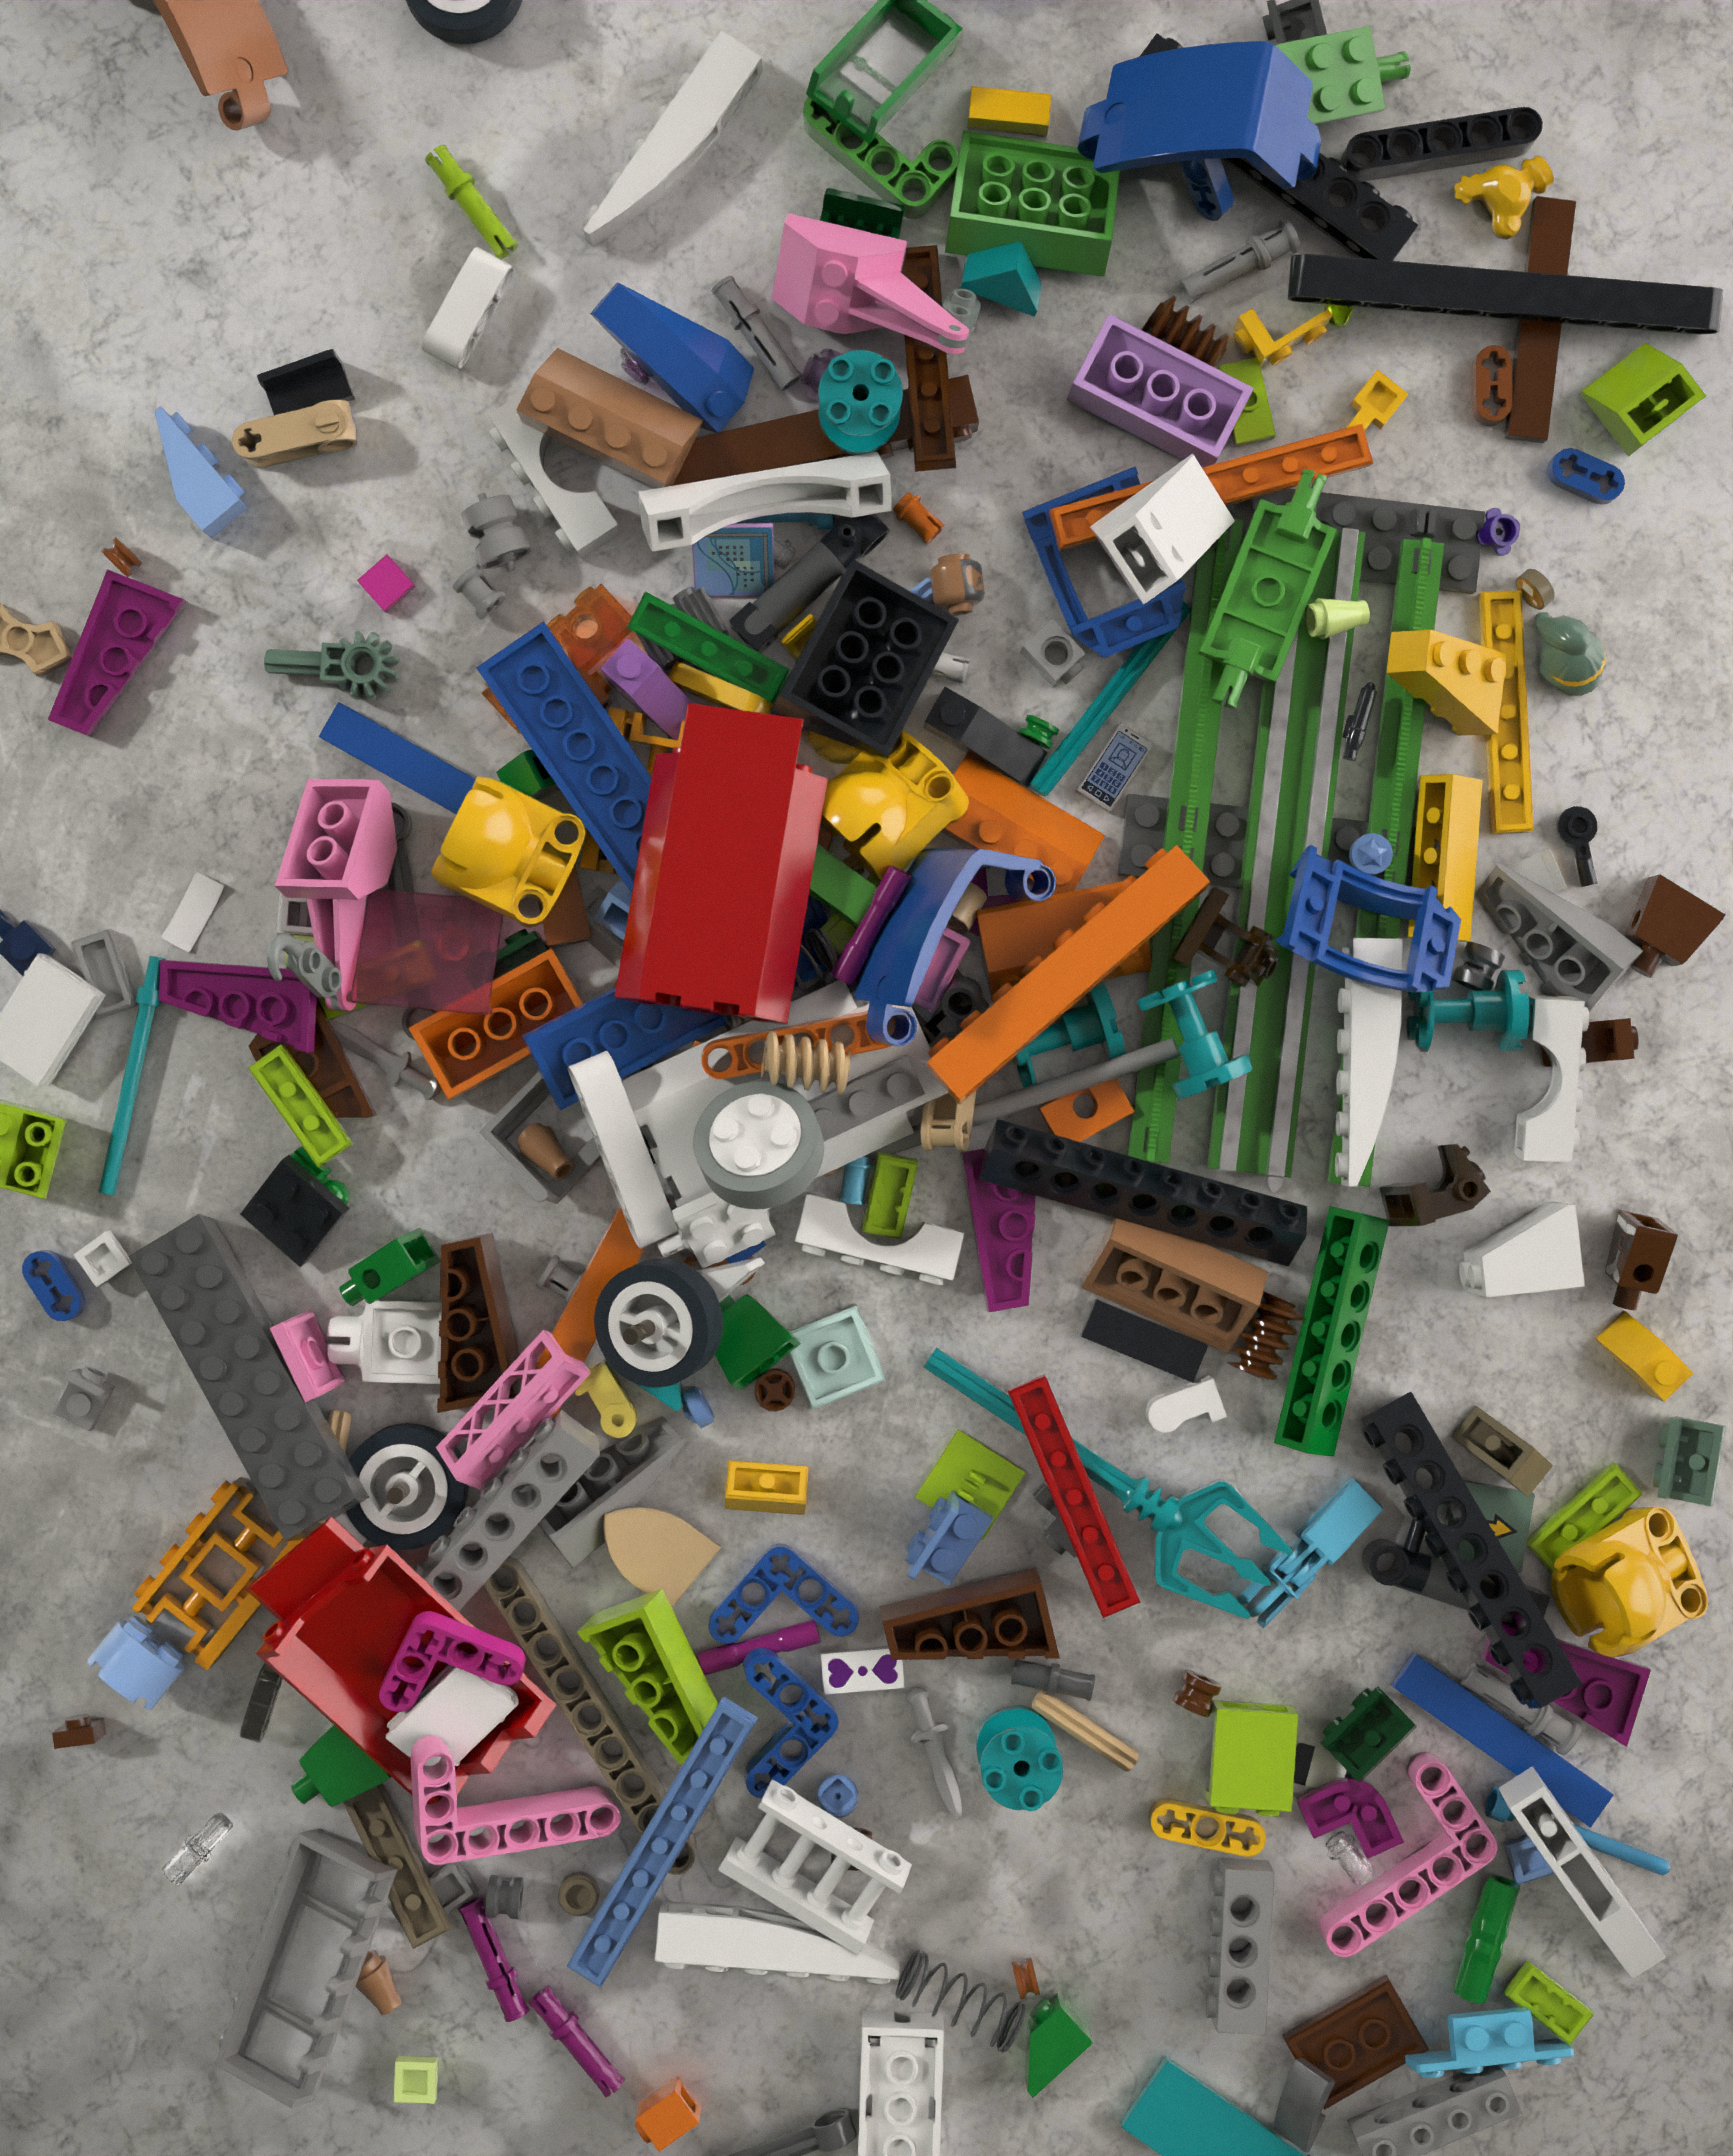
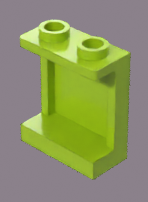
M1212 1700L1213 1742L1210 1786L1206 1789V1799L1210 1807H1215L1216 1811L1225 1814H1237L1240 1812V1809H1254L1257 1814L1268 1817L1280 1816V1811L1292 1812L1298 1713L1292 1705Z

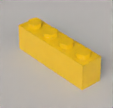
M1456 774L1420 775L1412 887L1426 889L1431 886L1433 880L1435 888H1437L1436 898L1445 909L1451 906L1461 919L1457 942H1471L1483 780ZM1435 839L1439 842L1440 849L1434 848ZM1409 920L1408 937H1413L1416 920Z

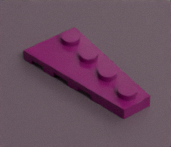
M107 569L48 720L90 737L183 608L186 601Z
M160 960L159 1001L204 1017L209 1016L223 1021L232 1027L246 1029L260 1034L261 1037L275 1042H283L307 1053L314 1052L317 996L290 969L279 968L282 980L276 981L271 976L268 967Z
M983 1148L960 1152L986 1308L987 1312H995L1029 1305L1036 1196L979 1180Z
M1501 1622L1504 1632L1512 1636L1516 1629ZM1487 1637L1481 1657L1509 1675L1506 1668L1499 1667L1491 1656L1488 1648L1491 1642ZM1557 1639L1583 1684L1552 1702L1565 1708L1627 1747L1651 1670L1634 1662L1618 1657L1611 1658L1597 1654L1592 1649ZM1528 1650L1523 1656V1664L1531 1673L1538 1667V1658L1533 1651Z

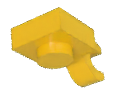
M1377 369L1349 404L1358 413L1346 428L1363 424L1365 431L1372 422L1379 429H1382L1409 394Z

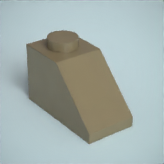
M1477 1406L1452 1436L1456 1442L1527 1497H1529L1553 1466L1534 1447Z

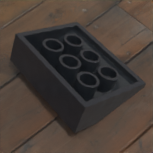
M852 559L840 577L770 710L781 716L804 719L802 728L887 759L959 619Z

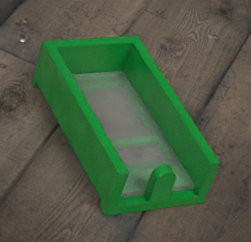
M878 0L813 69L806 95L867 143L871 144L881 129L948 57H951L963 28L955 23L949 15L942 13L927 0Z

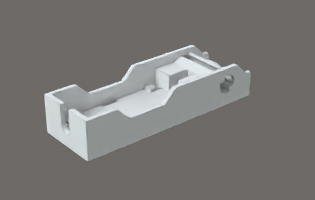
M862 2011L857 2156H940L944 2048L942 2013H937L935 2017H932V2013L910 2012V2022L900 2023L895 2021L894 2012ZM868 2095H872L871 2116L866 2115V2098H868ZM929 2097L934 2099V2117H929Z

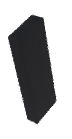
M1098 1299L1094 1300L1080 1334L1085 1339L1192 1383L1208 1348V1345Z

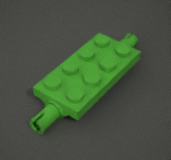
M1370 26L1275 45L1311 79L1313 87L1307 118L1315 125L1385 110L1381 82L1406 79L1411 71L1410 64L1399 66L1400 62L1409 61L1408 54L1405 51L1376 58Z
M1302 470L1293 498L1285 506L1276 505L1260 499L1198 652L1202 656L1222 663L1225 667L1216 691L1211 698L1213 702L1220 705L1229 690L1224 707L1230 709L1237 708V702L1248 676H1255L1272 684L1276 683L1337 529L1321 523L1316 518L1314 509L1324 484L1327 482V477L1318 473L1310 488L1309 485L1315 473L1313 470Z

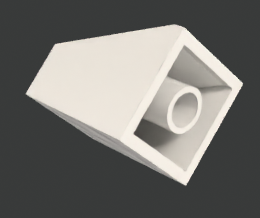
M1555 1201L1544 1203L1464 1251V1262L1459 1264L1462 1285L1467 1286L1468 1292L1486 1298L1585 1287L1576 1205Z

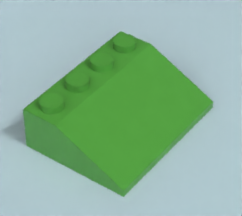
M963 130L945 253L967 256L970 253L1021 241L1033 266L1104 277L1113 237L1120 170L1099 173L1093 167L1094 161L1081 156L1077 147Z

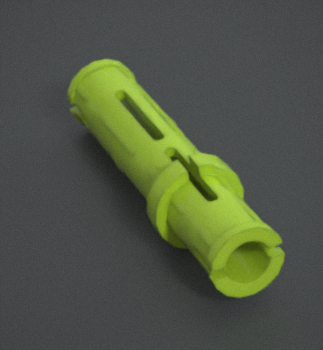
M440 145L433 149L439 158L437 156L434 157L430 152L426 156L425 162L432 168L446 187L444 190L445 194L450 200H456L495 253V256L500 260L508 257L510 254L501 242L512 252L516 250L519 244L513 239L475 188V179L469 172L464 173L448 151L446 145Z

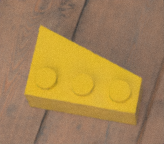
M1431 629L1391 632L1386 671L1391 678L1414 698L1424 699L1431 706L1430 712L1436 717H1444L1453 725L1451 730L1458 736L1492 735L1498 733L1503 682L1506 675V653Z

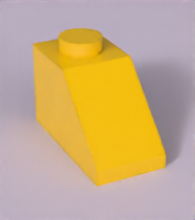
M1626 1311L1617 1316L1595 1338L1649 1396L1665 1402L1694 1374L1663 1341Z

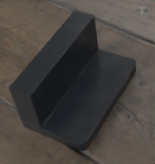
M334 349L320 352L257 375L259 384L266 391L274 415L311 407L328 400L351 401L355 399L343 363Z

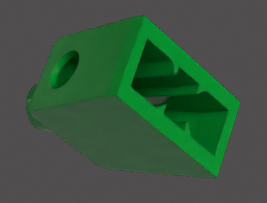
M418 1228L394 1239L348 1269L351 1279L342 1284L339 1290L343 1299L350 1306H354L364 1299L370 1305L437 1265L441 1260L421 1228Z
M749 1294L743 1295L736 1302L731 1295H728L719 1303L722 1311L723 1330L715 1356L728 1382L736 1389L742 1391L801 1344L787 1328Z
M332 1725L299 1759V1763L306 1774L291 1784V1789L302 1804H306L315 1796L321 1794L327 1804L334 1807L386 1782L391 1776L335 1725Z

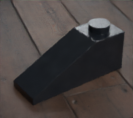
M947 687L943 688L923 726L925 730L1027 788L1048 753L982 707Z

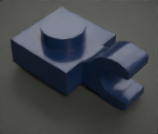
M0 909V937L3 939L0 942V954L24 976L25 970H28L38 953L50 956L57 949L28 920H23L16 926Z

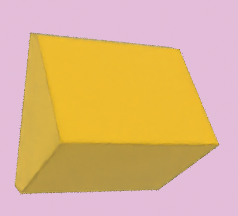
M807 614L777 641L795 662L817 623L812 614Z

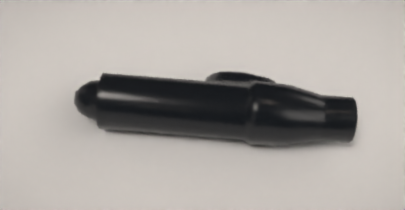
M1368 682L1361 688L1354 714L1349 715L1343 732V738H1345L1343 759L1355 761L1357 753L1363 744L1366 735L1365 731L1377 694L1375 685L1372 682Z

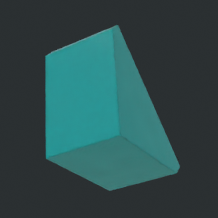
M1019 241L968 254L964 263L960 288L970 290L979 296L1035 317L1038 312L1042 282L1022 242Z

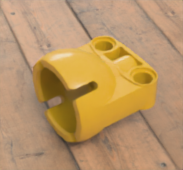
M902 730L887 759L863 750L835 778L827 781L821 824L827 831L832 832L833 836L842 834L846 839L843 843L844 849L850 855H855L858 859L857 861L870 874L872 873L881 881L890 865L903 871L910 861L950 821L957 820L966 812L969 800L949 769L918 740Z
M478 776L472 786V790L467 793L441 846V853L443 855L437 857L431 871V876L439 884L515 920L521 926L528 928L537 927L547 918L567 882L586 834L585 826L575 815L565 814L492 777ZM564 824L571 825L576 829L578 839L572 844H561L555 837L554 831L557 827ZM527 897L536 898L542 905L541 914L536 918L524 917L518 907L521 900Z
M1664 1507L1628 1509L1621 1519L1564 1550L1554 1564L1556 1569L1551 1575V1590L1554 1600L1567 1626L1578 1637L1586 1636L1598 1628L1605 1629L1600 1633L1591 1635L1587 1646L1597 1654L1611 1658L1628 1655L1640 1650L1648 1643L1688 1619L1700 1618L1708 1607L1707 1593L1686 1539L1672 1513Z

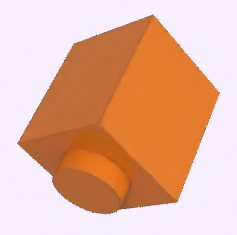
M677 2076L638 2104L635 2127L641 2138L646 2143L652 2142L658 2152H660L699 2124L701 2108Z

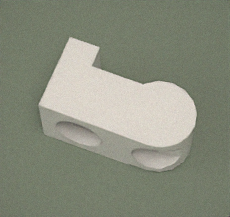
M1209 1375L1196 1379L1193 1383L1188 1382L1150 1398L1145 1407V1416L1149 1424L1157 1431L1163 1433L1173 1432L1179 1428L1183 1421L1206 1413L1207 1418L1211 1422L1227 1417L1214 1379Z

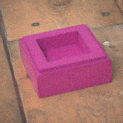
M388 554L357 580L385 613L416 587Z

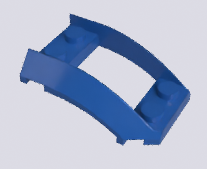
M1136 466L1022 512L1044 573L1072 635L1102 658L1179 628L1183 611L1181 608L1187 588L1180 578L1145 604L1137 599L1088 619L1056 545L1057 541L1048 512L1056 507L1140 485Z
M1309 845L1304 850L1289 873L1291 877L1295 878L1284 933L1274 940L1275 942L1331 972L1362 983L1407 992L1445 990L1450 986L1461 919L1451 906L1445 909L1436 898L1437 888L1429 886L1424 889L1401 885L1362 872L1338 859L1335 862H1331L1316 854L1317 848L1313 845ZM1337 900L1377 914L1416 920L1406 971L1368 963L1327 945Z

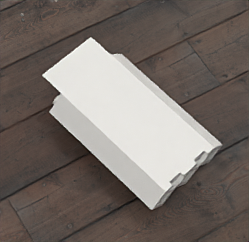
M838 980L791 1002L788 1024L762 1023L751 1020L622 1080L637 1123L651 1148L650 1151L663 1178L666 1179L673 1193L677 1208L713 1192L703 1176L693 1147L695 1127L702 1112L718 1095L736 1085L752 1081H770L769 1073L766 1072L762 1078L761 1072L727 1079L712 1078L704 1071L701 1064L703 1048L709 1042L716 1039L868 1011L869 1003L865 1005L863 1000L855 999V991L850 993L846 983ZM892 1005V1007L908 1010L914 1015L917 1022V1032L914 1039L904 1046H891L851 1055L847 1082L907 1055L925 1094L825 1141L822 1165L815 1178L914 1133L908 1120L909 1117L915 1115L913 1109L948 1093L927 1069V1061L931 1059L928 1054L930 1046L912 1007ZM891 1019L887 1024L889 1035H892L894 1032V1023ZM847 1025L836 1026L831 1032V1042L833 1044L839 1041L846 1047L853 1041V1029ZM797 1033L793 1036L795 1047L798 1046L804 1036L810 1038L811 1046L813 1047V1039L809 1034ZM758 1040L750 1046L749 1056L753 1061L762 1063L766 1041ZM723 1048L714 1049L708 1056V1064L715 1070L726 1069L732 1061L730 1052ZM781 1075L778 1083L787 1085L786 1076ZM800 1077L797 1078L793 1089L798 1091L807 1101L824 1094L821 1093L819 1080H814L809 1091L804 1090L803 1080ZM831 1082L826 1092L836 1088V1084Z

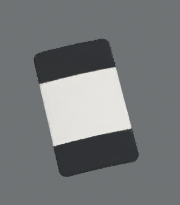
M1304 1743L1297 1744L1294 1783L1317 1788L1336 1779L1353 1778L1326 1749Z

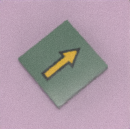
M1464 1480L1517 1573H1521L1535 1494L1531 1493L1527 1497L1517 1489ZM1449 1507L1447 1508L1445 1525L1447 1526L1453 1521V1512ZM1462 1540L1458 1548L1459 1555L1464 1561L1471 1562L1474 1557V1548L1471 1543Z

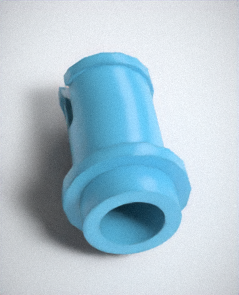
M867 1155L844 1165L842 1190L839 1197L840 1202L865 1205L864 1199L868 1172L874 1166L870 1164V1156Z

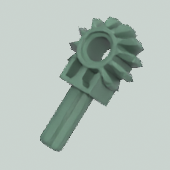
M356 631L353 635L354 644H351L344 638L340 639L339 643L322 642L321 652L269 649L264 656V666L266 672L273 674L320 676L322 682L327 685L337 686L343 692L351 688L350 694L353 699L359 700L365 691L367 698L373 701L376 700L377 687L386 694L391 691L385 680L387 678L398 680L399 674L389 669V667L400 663V659L397 655H388L393 648V645L388 640L379 644L380 636L375 632H371L365 641L363 634L360 631ZM372 657L374 661L372 671L366 675H358L356 666L361 658Z

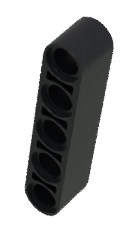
M1518 107L1363 132L1355 135L1349 141L1340 161L1348 169V174L1361 182L1513 158L1524 155L1532 147L1542 131L1543 122L1536 110L1530 107ZM1512 126L1522 127L1527 133V138L1517 137L1513 133ZM1479 132L1487 138L1488 144L1481 145L1473 139L1472 133ZM1432 139L1445 141L1449 150L1440 151L1436 149ZM1401 145L1408 150L1409 157L1397 156L1393 152L1392 146ZM1356 151L1365 153L1370 163H1358L1353 158L1352 153Z

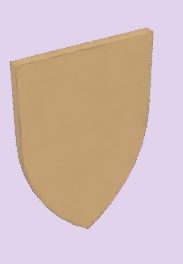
M639 1507L620 1509L604 1514L603 1527L607 1549L619 1572L630 1583L646 1594L663 1589L671 1607L676 1604L721 1548L719 1544L683 1519L663 1510Z

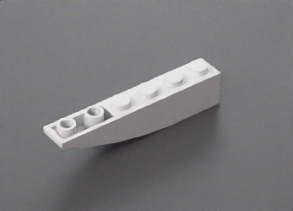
M723 30L719 32L714 41L708 39L704 43L697 57L699 63L691 74L685 72L674 90L676 96L669 106L663 105L657 111L651 124L654 128L645 140L640 138L634 144L628 157L631 161L622 173L617 171L612 176L606 187V193L608 194L599 206L593 205L587 212L583 220V226H585L583 232L588 244L594 247L629 224L664 196L691 170L721 134L763 73L762 58Z
M1351 938L1346 940L1345 947H1341L1339 950L1344 954L1368 963L1402 970L1403 939ZM1346 977L1345 988H1340L1338 993L1339 1013H1344V1029H1339L1337 1050L1338 1054H1344L1343 1070L1338 1071L1336 1079L1337 1094L1343 1095V1112H1337L1336 1134L1337 1136H1342V1153H1336L1335 1174L1336 1177H1341V1185L1357 1186L1375 1145L1388 1104L1398 1054L1402 991L1374 986Z
M1533 1766L1499 1787L1498 1789L1513 1815L1629 1976L1634 1979L1664 1960L1666 1956Z
M661 1901L655 1962H664V1966L668 1968L683 1969L688 1967V1964L704 1965L706 1970L713 1972L727 1971L729 1967L745 1968V1972L754 1975H764L769 1973V1970L785 1971L787 1976L804 1978L808 1977L809 1973L826 1974V1978L835 1981H845L850 1976L866 1977L868 1982L876 1984L889 1983L890 1979L899 1980V1958L868 1943L856 1955L792 1916L739 1906Z

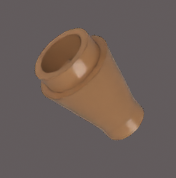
M534 1123L525 1128L519 1135L517 1145L520 1148L522 1157L549 1173L555 1180H562L571 1173L574 1164L566 1155L551 1127L543 1126L541 1123Z
M376 1950L368 1951L355 1987L378 2009L381 2015H385L395 2010L401 2004L402 1999L397 1993L385 1956H379Z

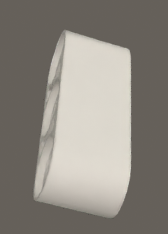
M478 247L474 248L429 326L422 343V350L460 370L468 361L508 289L514 274V267Z

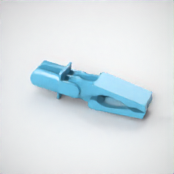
M1355 1478L1349 1479L1295 1533L1298 1539L1290 1546L1293 1551L1292 1555L1279 1551L1266 1565L1263 1564L1261 1566L1264 1569L1262 1572L1270 1580L1271 1586H1265L1252 1581L1236 1599L1242 1605L1249 1602L1246 1609L1250 1612V1616L1256 1617L1260 1614L1257 1623L1262 1628H1265L1293 1598L1300 1599L1299 1595L1316 1578L1315 1573L1325 1563L1331 1566L1383 1511V1506ZM1276 1568H1277L1278 1571L1281 1573L1280 1576H1278V1575L1274 1572V1570H1275ZM1288 1581L1294 1586L1292 1589L1286 1584Z

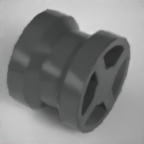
M490 1875L486 1896V1917L495 1918L498 1914H507L510 1919L519 1920L523 1900V1877H514L511 1881L502 1880L497 1875Z

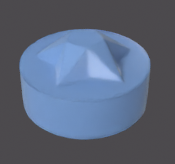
M1375 833L1365 834L1356 839L1349 851V859L1352 866L1370 875L1384 871L1390 865L1393 857L1389 841Z
M694 1386L683 1392V1412L686 1418L697 1423L701 1429L713 1423L715 1419L714 1413L701 1389Z
M844 1775L827 1777L818 1789L817 1797L821 1809L835 1818L846 1817L857 1807L859 1795L856 1785L850 1778Z

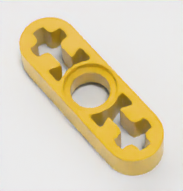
M675 661L668 675L669 679L678 688L723 708L770 714L772 711L770 709L773 704L761 696L681 662Z
M1169 1798L1156 1801L1149 1810L1148 1817L1152 1830L1158 1837L1165 1840L1244 1857L1257 1855L1263 1850L1266 1843V1834L1257 1819L1249 1815L1220 1813L1215 1808ZM1167 1810H1172L1176 1819L1187 1821L1186 1813H1192L1188 1820L1189 1833L1185 1834L1183 1824L1170 1822L1168 1828H1163L1161 1820L1157 1819L1158 1816H1165ZM1204 1817L1214 1818L1218 1822L1216 1834L1209 1838H1203L1196 1833V1825ZM1226 1821L1230 1822L1229 1827L1231 1831L1244 1833L1246 1827H1251L1256 1839H1249L1247 1845H1242L1238 1836L1227 1834L1228 1842H1223L1227 1832Z

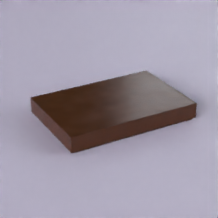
M1387 1975L1282 2035L1295 2059L1304 2058L1336 2081L1324 2105V2110L1405 2064V2055L1424 2053L1429 2050Z

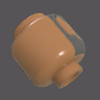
M967 553L950 554L938 558L939 564L930 570L934 604L937 607L948 609L949 614L952 616L972 613V605L981 602L985 594L980 563L970 559V554Z

